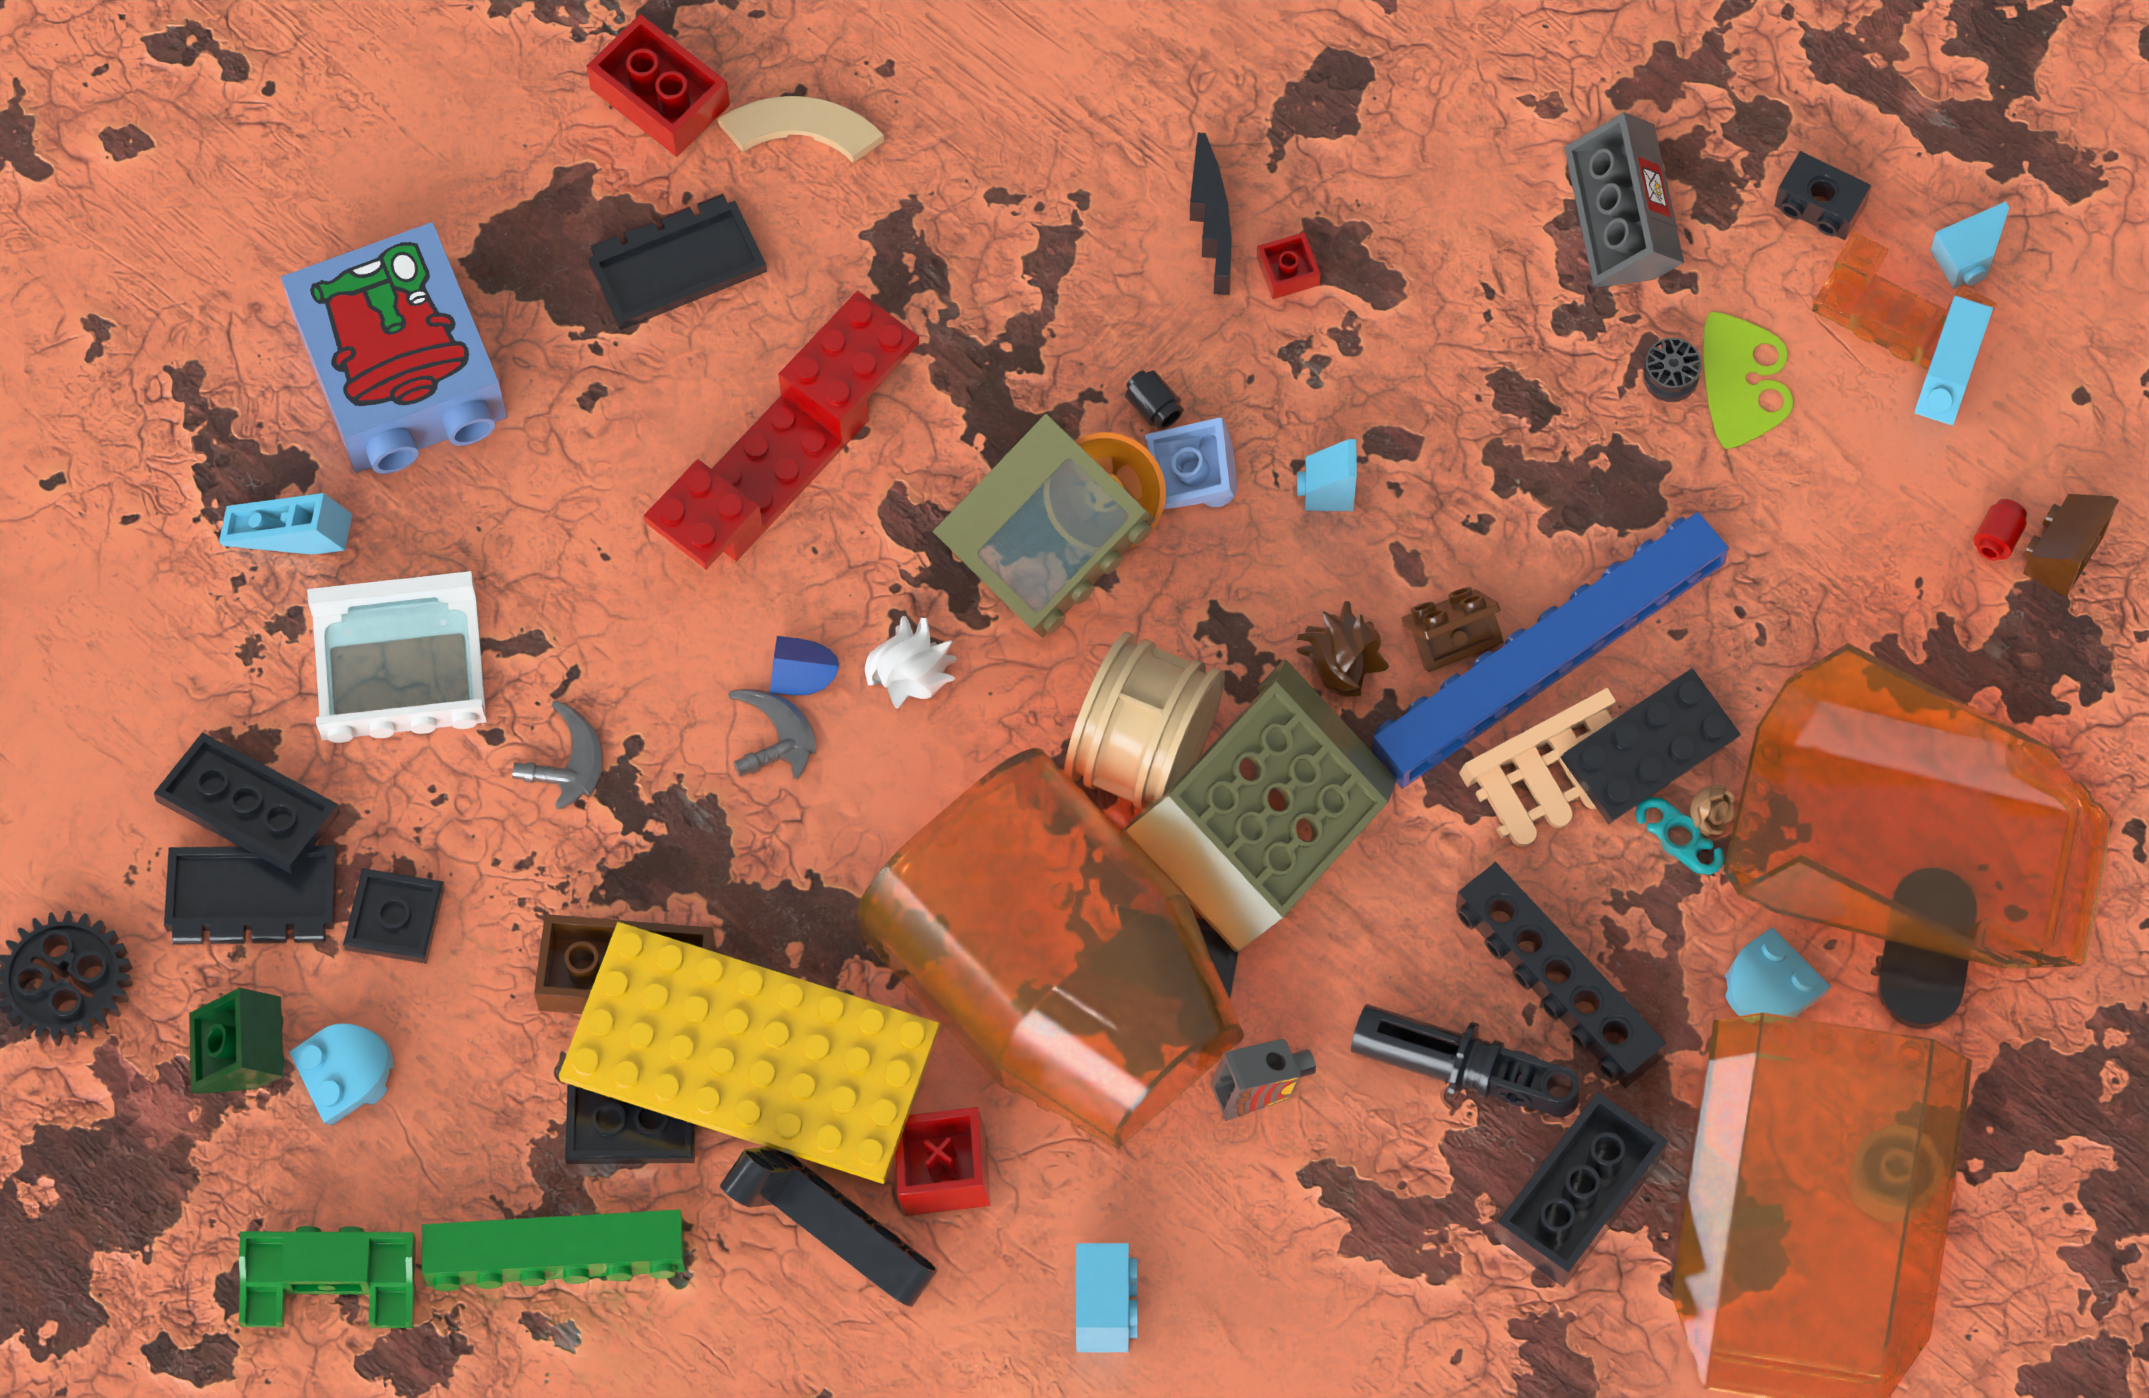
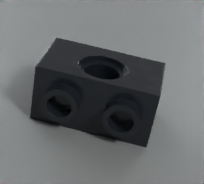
M1800 151L1778 187L1774 206L1792 219H1801L1816 226L1821 233L1827 236H1836L1846 240L1867 204L1871 185ZM1814 196L1825 197L1826 199H1828V201H1818L1814 198Z

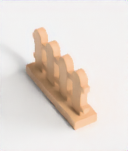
M1608 688L1464 764L1459 774L1467 787L1476 782L1480 785L1481 789L1476 791L1475 794L1480 802L1488 799L1502 823V826L1497 829L1501 839L1509 835L1511 841L1518 847L1531 845L1537 835L1533 822L1542 817H1545L1549 825L1554 828L1565 827L1572 818V809L1568 803L1579 797L1586 807L1597 809L1560 757L1564 752L1617 718L1612 719L1608 713L1616 702ZM1584 725L1588 732L1576 738L1573 731ZM1549 744L1552 751L1541 757L1537 750ZM1559 761L1573 785L1572 789L1564 793L1561 792L1547 768ZM1513 763L1517 770L1505 776L1502 768ZM1521 780L1524 781L1538 807L1526 812L1512 788V785Z

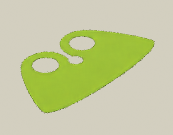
M1710 312L1706 318L1703 338V361L1707 398L1718 440L1725 449H1731L1768 432L1787 418L1792 411L1793 398L1791 392L1784 384L1774 380H1761L1758 384L1752 385L1746 380V375L1750 372H1755L1761 376L1778 373L1784 368L1788 353L1782 340L1768 330L1728 314ZM1766 343L1774 346L1779 354L1777 362L1771 366L1758 364L1753 357V351L1758 345ZM1767 389L1779 391L1784 398L1782 408L1775 412H1768L1762 409L1758 402L1761 392Z

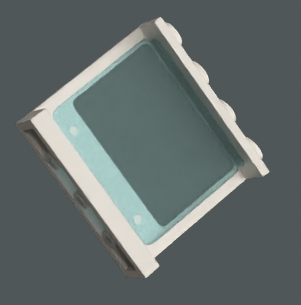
M471 571L307 589L308 605L313 617L319 717H316V725L322 740L343 743L358 736L370 735L374 738H387L392 736L394 732L403 731L424 734L440 727L453 726L457 729H468L476 726L477 723L487 722L476 587Z

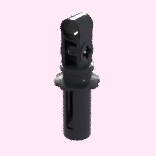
M1370 1004L1364 1006L1358 1019L1351 1044L1352 1053L1443 1081L1445 1084L1449 1083L1447 1098L1456 1100L1462 1089H1469V1091H1475L1477 1097L1487 1099L1491 1095L1509 1104L1532 1108L1554 1117L1568 1116L1578 1106L1579 1079L1573 1070L1565 1066L1540 1060L1525 1052L1504 1048V1042L1494 1040L1492 1043L1487 1040L1483 1041V1039L1479 1038V1024L1470 1022L1466 1032L1461 1034ZM1555 1086H1564L1571 1092L1565 1097H1555L1550 1094L1549 1090Z

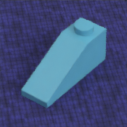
M1954 295L1914 412L1915 414L1952 426L1954 425L1993 307Z
M324 493L226 506L219 543L229 547L310 555L345 551L352 513Z

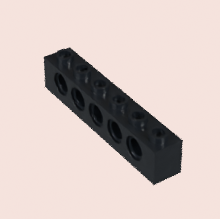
M1494 862L1458 892L1456 913L1461 922L1471 930L1476 928L1485 938L1484 943L1489 952L1499 960L1505 959L1514 969L1512 973L1518 983L1526 990L1533 989L1542 999L1541 1005L1546 1013L1554 1020L1559 1018L1570 1029L1569 1034L1574 1043L1583 1051L1590 1050L1599 1060L1598 1066L1609 1080L1613 1082L1618 1080L1624 1088H1627L1663 1058L1667 1043L1497 862ZM1502 911L1507 913L1511 919L1500 923L1493 920L1490 914ZM1523 941H1531L1539 947V950L1527 953L1521 950L1518 944ZM1552 971H1559L1568 980L1563 983H1554L1548 979L1547 974ZM1586 1001L1591 1003L1596 1008V1011L1585 1014L1578 1011L1575 1004ZM1608 1032H1617L1622 1035L1625 1041L1621 1044H1611L1606 1041L1603 1035Z

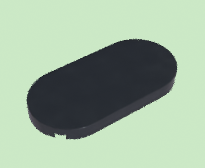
M1925 868L1906 876L1896 888L1890 907L1878 979V995L1883 1006L1885 1005L1886 1009L1891 1012L1890 1015L1897 1022L1915 1029H1930L1946 1021L1956 1013L1964 994L1977 906L1974 894L1966 882L1956 874L1944 869Z

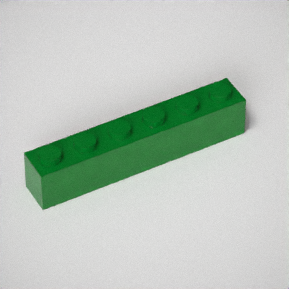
M681 1209L422 1224V1275L427 1287L433 1286L438 1291H454L459 1289L460 1285L477 1284L479 1288L494 1289L501 1287L503 1282L518 1281L524 1286H540L545 1284L546 1280L563 1279L565 1283L580 1284L589 1281V1277L605 1276L610 1281L630 1280L632 1275L650 1274L652 1278L667 1279L674 1277L675 1272H685L684 1221Z

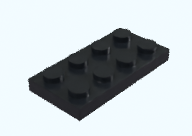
M1691 668L1564 752L1560 758L1609 825L1735 741L1741 734L1695 670Z
M203 732L154 792L155 800L159 804L290 874H293L340 813L339 806L334 801Z

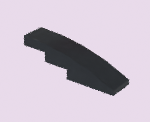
M1198 132L1190 198V221L1204 222L1202 257L1216 259L1214 294L1230 295L1232 239L1228 201L1219 165L1206 133Z

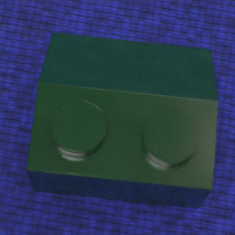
M238 988L189 1013L191 1093L204 1094L259 1089L284 1077L283 1016L280 996Z

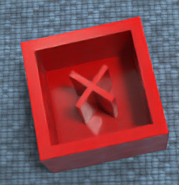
M978 1107L909 1115L895 1152L897 1191L905 1215L911 1216L991 1206L986 1131Z

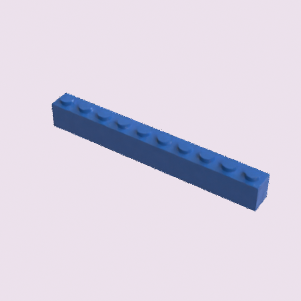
M1696 512L1688 519L1684 517L1678 518L1666 529V534L1655 542L1649 539L1642 543L1635 550L1632 558L1623 564L1620 561L1613 563L1603 572L1602 578L1590 586L1586 583L1577 588L1571 594L1570 601L1559 608L1556 606L1548 608L1537 619L1538 623L1526 631L1524 628L1518 629L1507 638L1505 646L1495 653L1487 651L1473 663V668L1463 675L1456 673L1442 683L1440 691L1430 698H1427V696L1420 697L1409 706L1407 714L1396 721L1389 719L1381 724L1374 733L1372 753L1395 776L1397 784L1402 789L1725 565L1729 547L1699 512Z

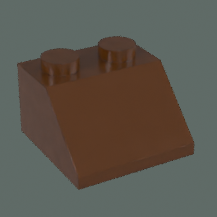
M2068 494L2061 507L2054 503L2042 524L2047 527L2045 533L2041 538L2034 535L2023 554V557L2028 559L2023 574L2067 597L2104 538L2119 500L2113 496Z

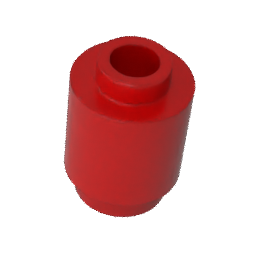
M2000 499L1996 504L1990 506L1973 538L1974 545L1981 556L1992 561L2005 560L2011 556L2027 526V512L2022 505L2010 499Z

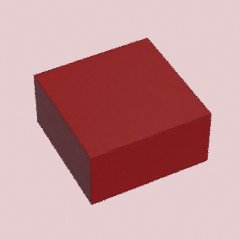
M1305 232L1257 246V260L1272 299L1320 286L1321 274Z

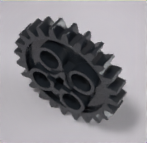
M71 911L66 912L63 922H58L53 912L49 913L48 924L44 926L34 918L32 919L34 931L29 933L19 927L17 930L22 940L19 943L7 940L5 943L11 955H0V964L5 968L0 969V983H2L0 984V998L3 999L0 1002V1009L3 1014L10 1013L7 1019L12 1027L21 1024L20 1031L24 1037L29 1036L35 1030V1037L40 1044L46 1040L49 1034L52 1036L56 1046H60L64 1035H69L72 1043L76 1045L79 1033L83 1031L90 1039H93V1026L98 1024L106 1030L109 1028L105 1018L107 1014L120 1017L121 1013L115 1004L116 1001H129L126 991L122 989L133 985L130 975L125 974V972L133 969L130 960L123 958L128 952L123 943L116 944L119 938L114 930L105 933L106 926L102 920L97 921L91 927V920L86 913L81 916L77 923ZM59 945L68 946L63 955L59 957L49 956L55 947ZM35 959L41 960L62 978L56 981L50 970L33 963ZM93 966L102 967L101 972L93 978L83 977L88 968ZM70 975L78 988L94 993V996L91 998L86 997L65 979ZM33 979L43 980L38 989L33 991L24 990L29 981ZM67 1000L77 1001L76 1006L72 1010L67 1012L58 1011L63 1002Z

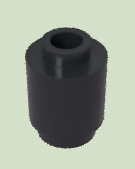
M1144 370L1139 371L1127 382L1126 387L1128 390L1126 391L1125 398L1150 426H1156L1159 430H1165L1173 425L1182 415L1184 409L1180 405V398L1155 370L1147 373Z

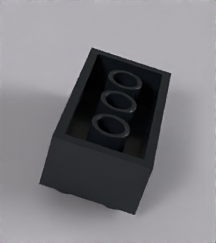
M1597 1091L1499 1219L1494 1238L1565 1288L1662 1160L1668 1140Z

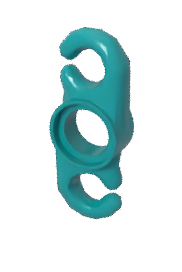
M1649 797L1637 806L1635 816L1636 821L1640 824L1646 822V811L1649 808L1653 807L1661 810L1663 814L1661 821L1648 823L1646 828L1650 833L1657 835L1662 848L1669 855L1676 857L1696 874L1711 875L1723 867L1725 856L1724 851L1720 848L1714 850V861L1711 864L1706 865L1699 862L1697 858L1699 851L1712 849L1714 844L1710 839L1703 837L1699 827L1696 828L1691 817L1681 813L1663 798ZM1674 827H1683L1691 833L1692 840L1686 845H1676L1669 839L1668 832Z

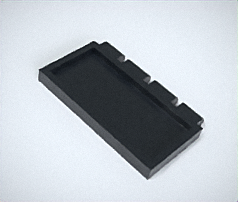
M722 193L697 203L700 213L697 216H694L689 206L661 217L662 230L658 231L654 221L623 232L627 242L624 245H621L617 236H613L590 246L594 257L588 259L590 268L619 330L767 272L766 263L736 201L727 203Z
M314 845L293 874L240 846L169 847L164 927L166 931H172L173 945L203 944L204 931H210L211 944H245L246 930H252L253 944L287 943L288 930H294L295 943H324L326 929H334L338 854L336 845Z

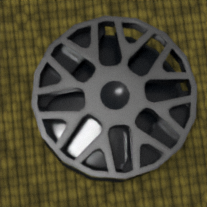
M1665 338L1656 342L1648 351L1643 369V383L1648 392L1655 398L1666 402H1679L1688 398L1696 390L1700 377L1702 363L1699 352L1688 341L1679 338ZM1661 345L1662 349H1658L1656 347Z

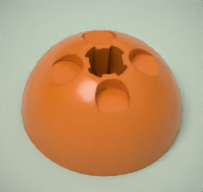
M1112 432L1092 433L1074 440L1156 519L1150 525L1152 532L1157 526L1164 510L1166 485L1162 470L1150 451L1136 440ZM1067 460L1045 483V506L1052 524L1063 538L1082 550L1096 553L1128 519L1127 511L1118 503L1113 502L1115 500L1074 460Z

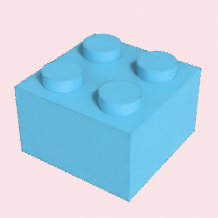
M1076 1243L1077 1352H1129V1338H1137V1300H1129V1297H1137V1258H1129V1243Z

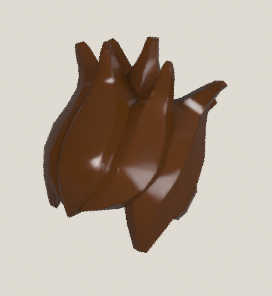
M1345 601L1340 617L1335 614L1330 615L1325 611L1323 612L1326 627L1307 626L1306 633L1298 634L1297 640L1308 641L1313 646L1300 647L1297 649V652L1308 656L1313 661L1323 685L1330 692L1343 697L1361 696V687L1365 673L1385 671L1389 668V665L1379 653L1381 638L1374 628L1373 622L1368 621L1364 623L1361 614L1356 618L1352 614L1350 602Z

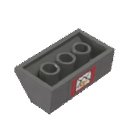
M1623 112L1565 146L1593 286L1605 287L1655 280L1682 265L1684 260L1654 124Z

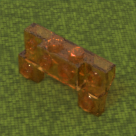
M1853 231L1837 257L1832 272L1816 296L1812 311L1854 332L1862 341L1874 342L1888 349L1896 358L1903 361L1910 360L1929 370L1952 301L1947 309H1944L1876 275L1886 259L1889 249ZM1960 285L1955 294L1956 296L1993 307L1992 314L1997 304Z

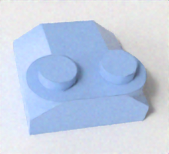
M1222 417L1145 434L1148 450L1157 460L1164 476L1166 485L1164 509L1201 503L1210 507H1221L1228 504L1234 498L1237 492L1234 451L1227 424Z

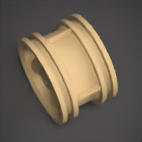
M1127 631L1123 632L1114 642L1103 660L1079 713L1066 755L1064 766L1065 778L1076 782L1084 776L1083 782L1086 787L1093 790L1100 788L1133 802L1134 806L1141 810L1149 802L1163 798L1200 758L1221 700L1225 681L1224 671L1212 668L1208 673H1205L1206 666L1203 662L1198 660L1190 662L1156 648L1155 643L1147 639L1142 640L1137 645L1135 634Z

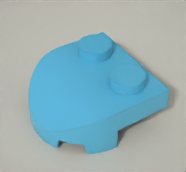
M1773 927L1742 948L1724 976L1727 978L1728 987L1725 997L1735 1013L1752 1025H1756L1761 1021L1775 1024V1029H1782L1793 1024L1800 1013L1824 997L1831 987Z
M334 1024L322 1029L289 1051L325 1124H335L365 1103L376 1104L388 1090L385 1084L388 1079L389 1069L394 1068L393 1055L384 1038L369 1029L353 1024Z

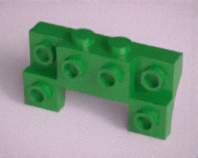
M313 1226L297 1227L296 1232L240 1231L239 1325L241 1327H284L286 1294L369 1295L368 1324L370 1328H414L416 1285L414 1283L416 1238L414 1233L365 1232L363 1228L355 1226L341 1227L339 1232H322L320 1228Z

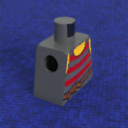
M1284 1039L1224 1052L1210 1084L1224 1119L1228 1121L1290 1098L1300 1078L1316 1073V1064L1309 1049L1292 1054L1287 1042Z

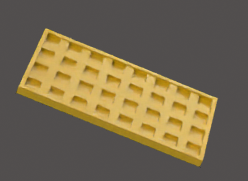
M617 922L559 1073V1079L561 1082L884 1184L936 1041L940 1023Z

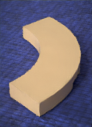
M785 96L758 100L734 109L718 118L719 126L742 152L769 140L787 138L790 134L814 137L815 141L835 148L854 163L884 142V135L861 115L836 103L811 97Z

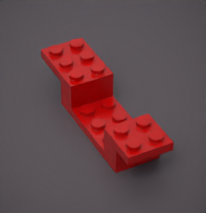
M857 290L778 373L781 396L712 469L697 459L643 515L645 523L706 570L723 552L737 562L869 421L867 399L920 343L919 336Z

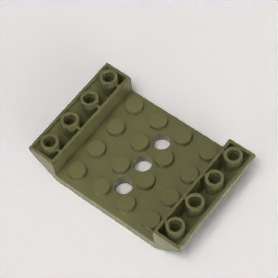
M1286 659L1282 660L1256 688L1260 694L1163 798L1149 802L1122 831L1235 952L1241 951L1288 913L1389 802L1397 781L1395 776ZM1244 758L1249 759L1255 765L1256 775L1252 781L1244 779L1240 774L1239 766ZM1271 789H1276L1283 795L1284 806L1280 812L1273 810L1268 803V794ZM1300 819L1306 820L1311 825L1312 837L1308 842L1302 841L1297 835L1296 825Z

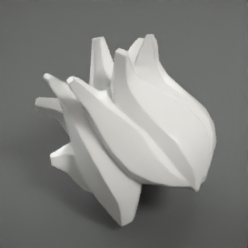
M902 616L900 625L895 627L896 635L877 646L869 653L866 660L865 675L868 686L883 684L884 687H887L892 703L897 709L900 708L907 697L931 698L944 684L955 680L954 676L943 673L946 666L955 663L957 660L955 656L945 655L953 641L950 640L940 644H936V642L930 643L927 618L920 619L916 633L913 634L907 617Z

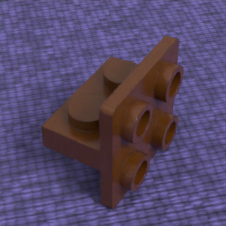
M1465 587L1451 592L1448 595V600L1437 604L1426 602L1411 609L1412 614L1401 619L1404 627L1413 633L1424 669L1431 672L1504 643L1495 613L1501 611L1498 602L1476 589L1472 590L1471 587Z

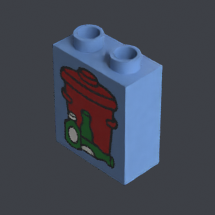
M433 222L281 276L292 316L355 473L371 467L376 473L380 474L400 471L411 465L418 458V450L447 439H449L451 444L457 446L476 443L492 433L496 421L507 418L498 379Z

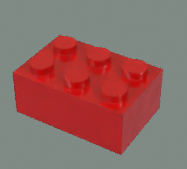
M641 14L587 65L591 90L676 157L730 106L727 81Z

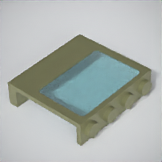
M1045 414L935 528L933 533L1034 632L1043 638L1047 632L1051 634L1061 627L1066 620L1065 614L1075 603L1080 604L1093 593L1095 582L1104 573L1110 574L1121 564L1123 560L1122 554L1132 544H1139L1149 535L1152 529L1150 525L1156 519L1052 418Z

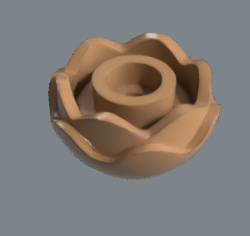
M1714 785L1704 788L1696 794L1690 808L1692 822L1706 836L1722 834L1725 830V825L1735 816L1733 803L1736 797L1727 791L1725 786Z

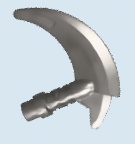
M755 689L730 691V699L746 702L765 713L773 722L779 736V742L767 747V749L764 748L757 751V753L749 752L743 758L733 761L738 775L743 776L750 772L753 774L760 771V768L782 759L792 764L793 778L799 779L807 765L809 755L816 754L814 733L804 714L790 701L771 692Z
M553 701L552 708L562 716L571 733L572 754L566 768L558 769V767L539 766L535 762H514L512 778L524 780V782L533 783L534 781L557 783L562 793L556 801V809H562L574 803L583 794L590 797L593 793L602 770V750L598 736L586 718L570 706L559 701Z

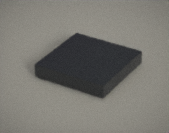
M362 868L343 943L344 949L346 951L427 964L445 890L444 881Z

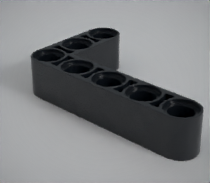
M769 1147L745 1149L720 1184V1188L724 1193L746 1207L774 1205L887 1294L906 1306L913 1307L937 1272L936 1267L791 1154Z

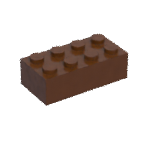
M545 914L534 990L539 1011L583 1013L617 922L716 952L713 928Z

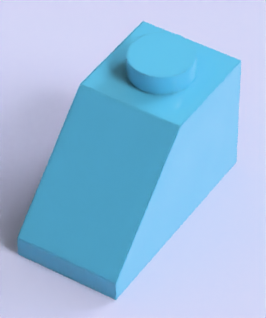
M2006 201L1935 232L1930 252L1953 289L1964 284L1968 286L1975 285L1987 277L2009 211Z
M1347 439L1306 456L1305 472L1297 471V496H1305V511L1354 510L1357 478L1356 439Z

